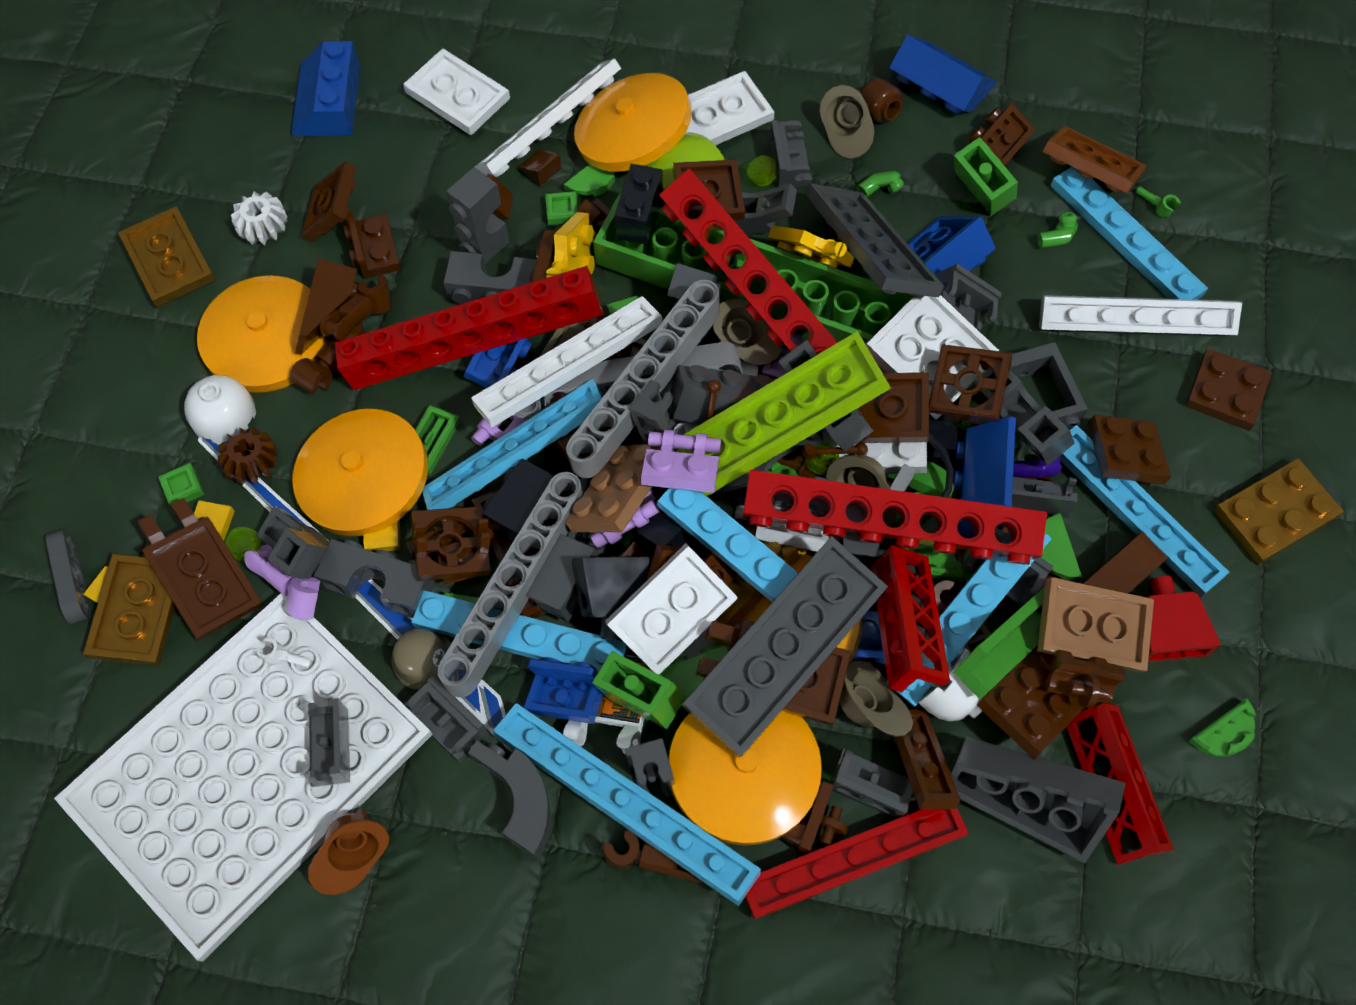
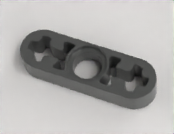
M63 528L46 534L48 554L59 605L64 618L71 625L89 619L91 617V609L88 598L83 595L86 587L77 547L68 529Z

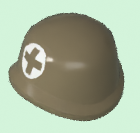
M414 629L403 634L396 642L391 655L392 667L398 680L408 688L418 691L428 682L427 680L432 675L441 682L438 676V666L451 645L449 639L445 635L426 629Z

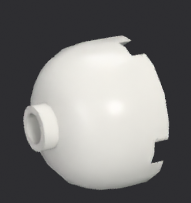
M212 375L195 382L189 389L184 402L185 416L193 431L198 437L211 439L214 443L227 442V434L232 436L238 435L239 427L246 432L249 429L248 424L252 416L255 418L256 415L255 402L250 393L241 382L229 376Z
M964 647L948 666L950 681L944 686L933 683L924 697L917 701L927 712L938 719L948 722L959 721L968 714L975 718L982 712L977 706L981 700L953 673L971 654Z

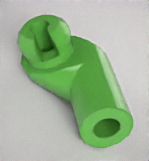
M895 170L878 172L857 185L856 191L863 192L868 197L879 188L887 185L889 192L894 193L904 186V182L900 178L901 174Z
M1064 212L1060 215V222L1053 231L1038 233L1037 243L1039 248L1069 243L1078 228V223H1076L1077 216L1072 212Z

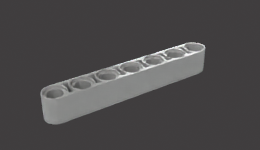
M699 280L687 289L570 438L566 446V452L572 470L577 476L591 478L601 471L636 424L629 407L650 380H654L659 383V392L661 393L676 373L678 365L684 363L718 319L720 314L719 290L715 283L709 280ZM664 350H670L668 353H660ZM645 375H650V376H651L650 378H647V379H641V377H643V376H645ZM624 401H632L630 404L620 405ZM604 427H612L610 430L606 432L599 431L601 428ZM584 453L591 454L588 458L585 459L578 458L581 454Z
M729 342L696 346L682 364L683 366L690 367L699 365L706 369L718 371L733 370L743 374L737 347ZM670 350L662 351L660 353H668L670 352ZM635 356L602 361L514 415L522 419L532 418L591 379L596 382L604 396ZM675 374L661 391V397L670 392ZM645 375V376L641 377V379H647V378H650L651 376H650V375ZM624 401V402H622V403H620V404L629 403V402H632V401Z
M561 472L551 479L438 666V676L452 696L466 697L477 688L529 600L526 594L560 534L565 536L568 534L570 529L564 522L572 512L574 504L583 496L581 482L575 474ZM565 491H574L569 497L560 496ZM549 519L557 520V522L552 526L542 525L545 521ZM532 548L540 549L533 556H525V553ZM522 578L518 585L506 586L509 580ZM493 609H504L501 615L494 618L488 617ZM485 639L484 644L480 648L469 649L470 644L474 640ZM458 670L466 671L465 676L461 680L456 682L450 681L454 672Z

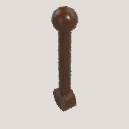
M716 379L709 381L707 385L710 395L706 421L714 417L716 395L721 389V383Z
M858 443L845 452L841 447L816 448L812 444H807L802 450V455L809 460L814 459L816 455L856 453L859 456H865L868 452V446L865 443Z

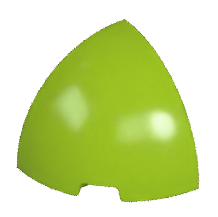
M685 132L681 140L670 151L645 166L662 169L664 191L674 182L673 163L725 159L715 144L708 138L697 133Z

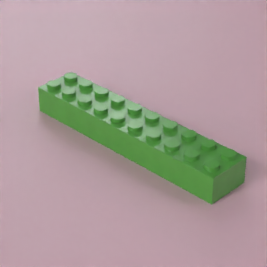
M619 193L593 241L597 265L669 290L676 265L679 263L720 277L718 284L722 285L719 297L720 304L727 299L739 298L747 300L742 293L737 297L724 283L728 276L721 268L715 272L703 258L707 254L706 250L700 243L694 248L682 233L686 229L683 223L680 224L679 219L673 223L660 207L648 245L616 239L614 215L621 196ZM713 231L709 235V243L717 244L721 242L724 237V231ZM750 239L837 342L858 331L864 343L867 344L913 298L908 293H885L877 288V283ZM741 254L733 256L729 262V267L731 269L741 268L745 263V256ZM763 279L755 280L750 286V292L752 294H761L765 291L767 282ZM785 304L774 306L771 311V317L775 320L783 319L788 313V306ZM799 329L795 331V333L801 334L802 338L809 340L810 332L808 330Z

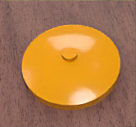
M644 73L626 77L604 88L583 108L574 130L576 145L587 163L597 169L619 172L629 170L631 163L645 166L665 155L684 136L692 118L691 101L684 86L671 76L659 73Z
M259 276L240 281L220 293L203 313L197 332V345L200 356L212 375L232 377L241 382L248 392H270L293 384L290 379V372L299 360L309 358L318 363L315 356L328 344L329 336L322 335L302 355L295 353L311 289L287 277Z
M380 409L349 411L332 418L320 426L301 448L293 469L294 495L300 508L308 518L325 531L341 536H363L364 534L374 533L400 520L417 502L427 480L428 456L421 438L415 429L402 417Z
M781 711L740 758L689 713L675 733L669 754V763L674 777V785H672L671 790L683 814L688 820L719 841L734 845L763 844L790 832L810 810L817 796L821 781V756L811 729L802 717Z

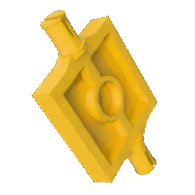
M576 212L554 234V262L546 271V278L584 266H588L592 275L595 260L590 254V246L596 238L594 237L596 233L593 231L592 225H589V213Z
M772 225L768 238L778 242L777 248L793 254L796 252L805 258L833 268H837L838 265L851 267L854 256L847 251L845 243L835 242L832 239L825 240L805 230Z

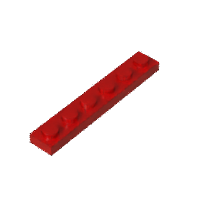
M957 807L956 809H922L761 872L745 898L753 919L756 920L966 837L969 833Z

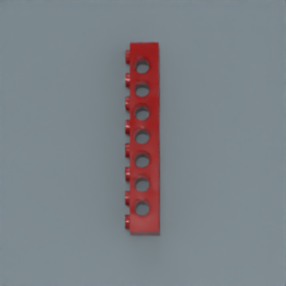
M690 168L659 194L666 203L661 207L673 223L679 219L685 225L686 229L682 232L694 248L699 243L707 252L703 256L705 261L715 272L721 268L728 276L724 281L726 286L736 297L741 293L749 301L745 308L757 322L763 318L771 327L766 333L778 347L783 343L790 351L798 347L799 345H795L792 342V336L799 329H806L810 332L808 342L818 354L838 343ZM699 205L703 207L700 217L697 219L688 218V212L693 206ZM713 231H724V237L721 242L717 244L709 243V235ZM738 254L744 255L745 263L741 268L731 269L729 267V262L733 256ZM763 279L767 282L766 289L761 294H752L750 292V286L755 280ZM778 304H785L788 306L786 317L781 320L773 319L771 317L773 307Z
M584 266L335 343L337 369L353 390H357L603 315L598 289L588 266Z
M750 470L743 518L750 519L749 524L758 527L770 528L772 522L787 524L786 530L808 533V528L823 529L822 535L828 537L845 538V533L860 535L859 540L868 543H881L882 538L897 540L896 546L918 549L920 543L933 545V551L938 553L955 554L956 549L970 551V557L993 559V554L1008 556L1007 562L1029 565L1030 560L1042 557L1047 512ZM778 494L787 495L792 501V508L786 512L776 510L772 505L773 497ZM815 499L823 500L828 506V514L824 517L814 516L809 510V503ZM852 504L860 506L865 513L864 520L858 523L850 521L846 516V507ZM886 510L896 511L901 517L900 526L897 528L887 526L883 521V512ZM930 515L935 518L938 525L935 533H927L921 528V516ZM960 520H966L972 524L974 535L971 539L964 538L959 534L957 525ZM1001 525L1009 530L1011 539L1008 544L1000 543L996 539V526Z

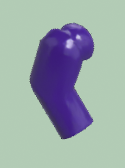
M1059 456L1048 466L1042 460H1014L1013 477H1054L1062 469L1060 464L1061 458Z

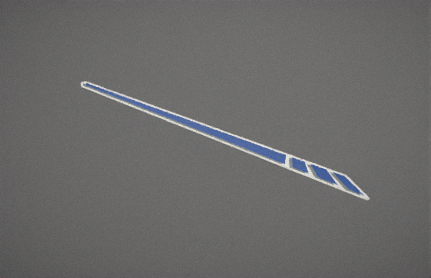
M199 437L198 442L218 461L217 456L220 455L218 444L221 443H214L211 439ZM259 477L257 485L252 483L251 479H248L243 484V487L269 512L273 506L279 507L302 524L314 528ZM369 580L360 586L355 598L397 640L406 632L418 629L411 623L413 618L385 609L380 599L383 589L373 580ZM458 670L454 672L450 681L456 682L461 680L465 676L466 671ZM481 679L472 694L466 697H456L494 735L493 730L506 716L501 696ZM500 741L510 752L514 751L512 748H510L502 741Z

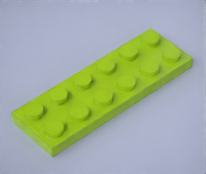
M856 331L684 435L696 436V433L707 434V438L721 439L720 453H705V455L719 457L715 491L750 470L755 469L890 390L891 387L860 334ZM677 449L678 452L694 454L693 450ZM702 492L705 496L712 494L709 492Z

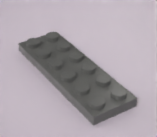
M809 183L805 195L814 205V209L820 212L826 224L831 226L836 232L838 239L846 244L850 254L861 263L863 270L877 283L878 289L888 294L902 292L916 298H923L924 296L939 298L944 285L863 192Z
M831 536L681 705L738 758L742 757L888 586Z

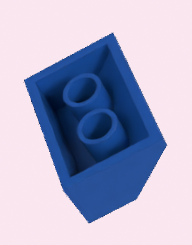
M908 34L889 67L897 72L895 78L910 86L912 82L922 87L920 90L922 94L933 100L937 96L947 101L944 106L957 114H960L961 111L972 112L997 83L995 79L927 40Z
M323 41L301 62L291 131L293 136L352 135L360 74V63L353 41Z
M939 216L907 243L934 275L955 264H959L970 271L972 268L984 263L986 257L996 249L981 216Z
M1005 417L999 419V423L988 422L967 428L962 441L957 440V451L954 461H959V471H954L953 474L954 492H957V499L1012 507L1016 417ZM966 520L958 522L957 530L962 537L972 538L974 535L972 524ZM998 525L996 527L1002 530L1004 526Z

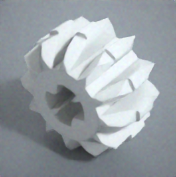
M254 191L252 197L246 198L242 196V203L233 204L234 213L231 214L232 223L236 227L235 230L242 239H247L252 245L257 241L265 245L267 239L270 238L277 241V233L285 232V223L288 222L287 214L283 209L281 201L277 197L272 198L267 191L261 196Z

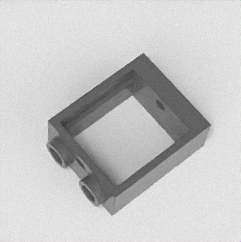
M1053 342L1012 354L1010 370L1019 379L1048 371L1065 405V408L1052 412L1070 430L1076 425L1079 426L1088 408L1056 343Z

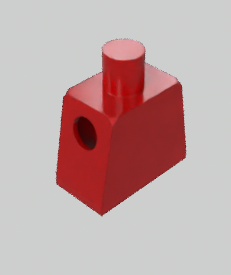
M1161 576L1150 581L1153 595L1146 598L1154 599L1148 662L1208 657L1221 646L1202 601L1196 592L1176 593L1171 576Z

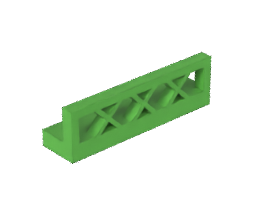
M1044 588L984 640L953 671L980 700L1038 645L1041 616L1036 610L1043 604Z

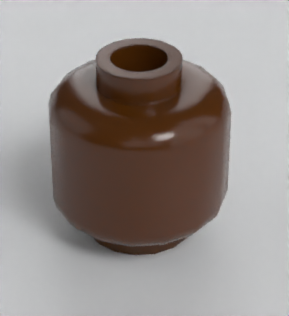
M875 78L861 88L860 94L868 104L870 116L874 122L884 124L894 120L901 112L903 105L902 93L896 86L885 79Z

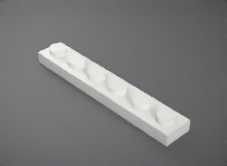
M616 59L598 64L478 163L475 168L486 176L487 174H492L494 177H498L509 168L507 164L514 157L519 159L531 150L529 145L535 140L541 141L552 133L550 127L556 122L561 124L573 115L571 110L574 107L585 105L594 97L592 92L598 87L600 89L607 87L615 80L613 75L621 69Z
M1042 295L1039 328L1047 330L1238 335L1242 302Z
M641 296L471 397L473 405L492 428L655 330L662 322V315Z

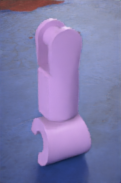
M270 545L261 546L259 551H246L244 560L247 567L263 577L281 594L287 596L286 610L289 615L299 620L312 619L314 617L320 580L313 577L301 579L286 574L268 559L273 550Z

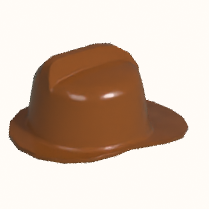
M358 809L355 813L342 815L332 821L326 830L323 845L314 856L308 868V880L313 889L321 894L337 895L355 888L367 876L388 847L389 834L386 828L378 822L372 821L366 811Z

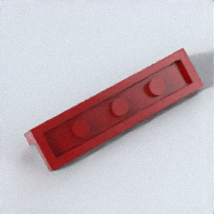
M891 545L872 564V572L888 586L876 601L889 689L903 692L916 679L944 686L950 681L929 557ZM907 564L917 566L918 579L907 568ZM911 590H913L923 601V609L912 598ZM916 620L928 631L929 640L917 629ZM921 652L932 661L934 669L923 666Z
M1102 703L1080 712L1066 727L1082 770L1096 774L1093 764L1097 754L1100 753L1109 758L1112 766L1107 778L1117 779L1126 783L1123 793L1126 804L1121 816L1117 815L1115 821L1118 822L1117 826H1115L1113 821L1106 831V836L1117 865L1173 851L1174 848L1119 706ZM1094 718L1098 729L1093 743L1082 738L1078 723ZM1125 826L1137 832L1142 849L1125 853L1120 840Z

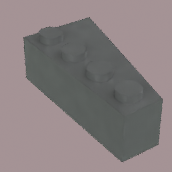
M678 365L670 390L673 397L670 405L672 416L674 419L696 425L704 423L707 417L710 395L707 385L713 379L721 383V389L716 395L714 416L776 379L762 374L753 376L739 374L733 370L718 371L706 369L699 365L691 367Z
M966 737L950 768V773L961 800L1083 863H1086L1119 814L1126 784L1125 782L1036 757L1033 759L1028 754Z

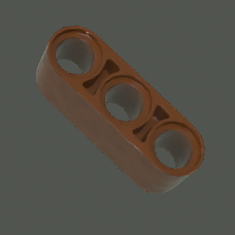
M1142 531L1081 584L1128 594L1168 557Z

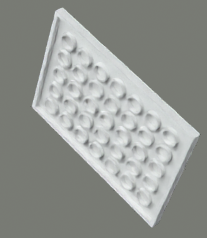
M283 594L277 596L54 798L189 952L201 962L324 842L326 830L332 821L342 815L354 813L433 735L407 707L314 617L309 620H299L289 615L286 610L287 596ZM272 638L281 644L286 651L313 659V663L310 668L285 661L277 665H270L260 658L257 653H262L263 655L270 654L273 647L263 642V639ZM339 698L348 709L350 782L312 787L309 781L310 728L308 704L315 703L318 707L328 706V699Z

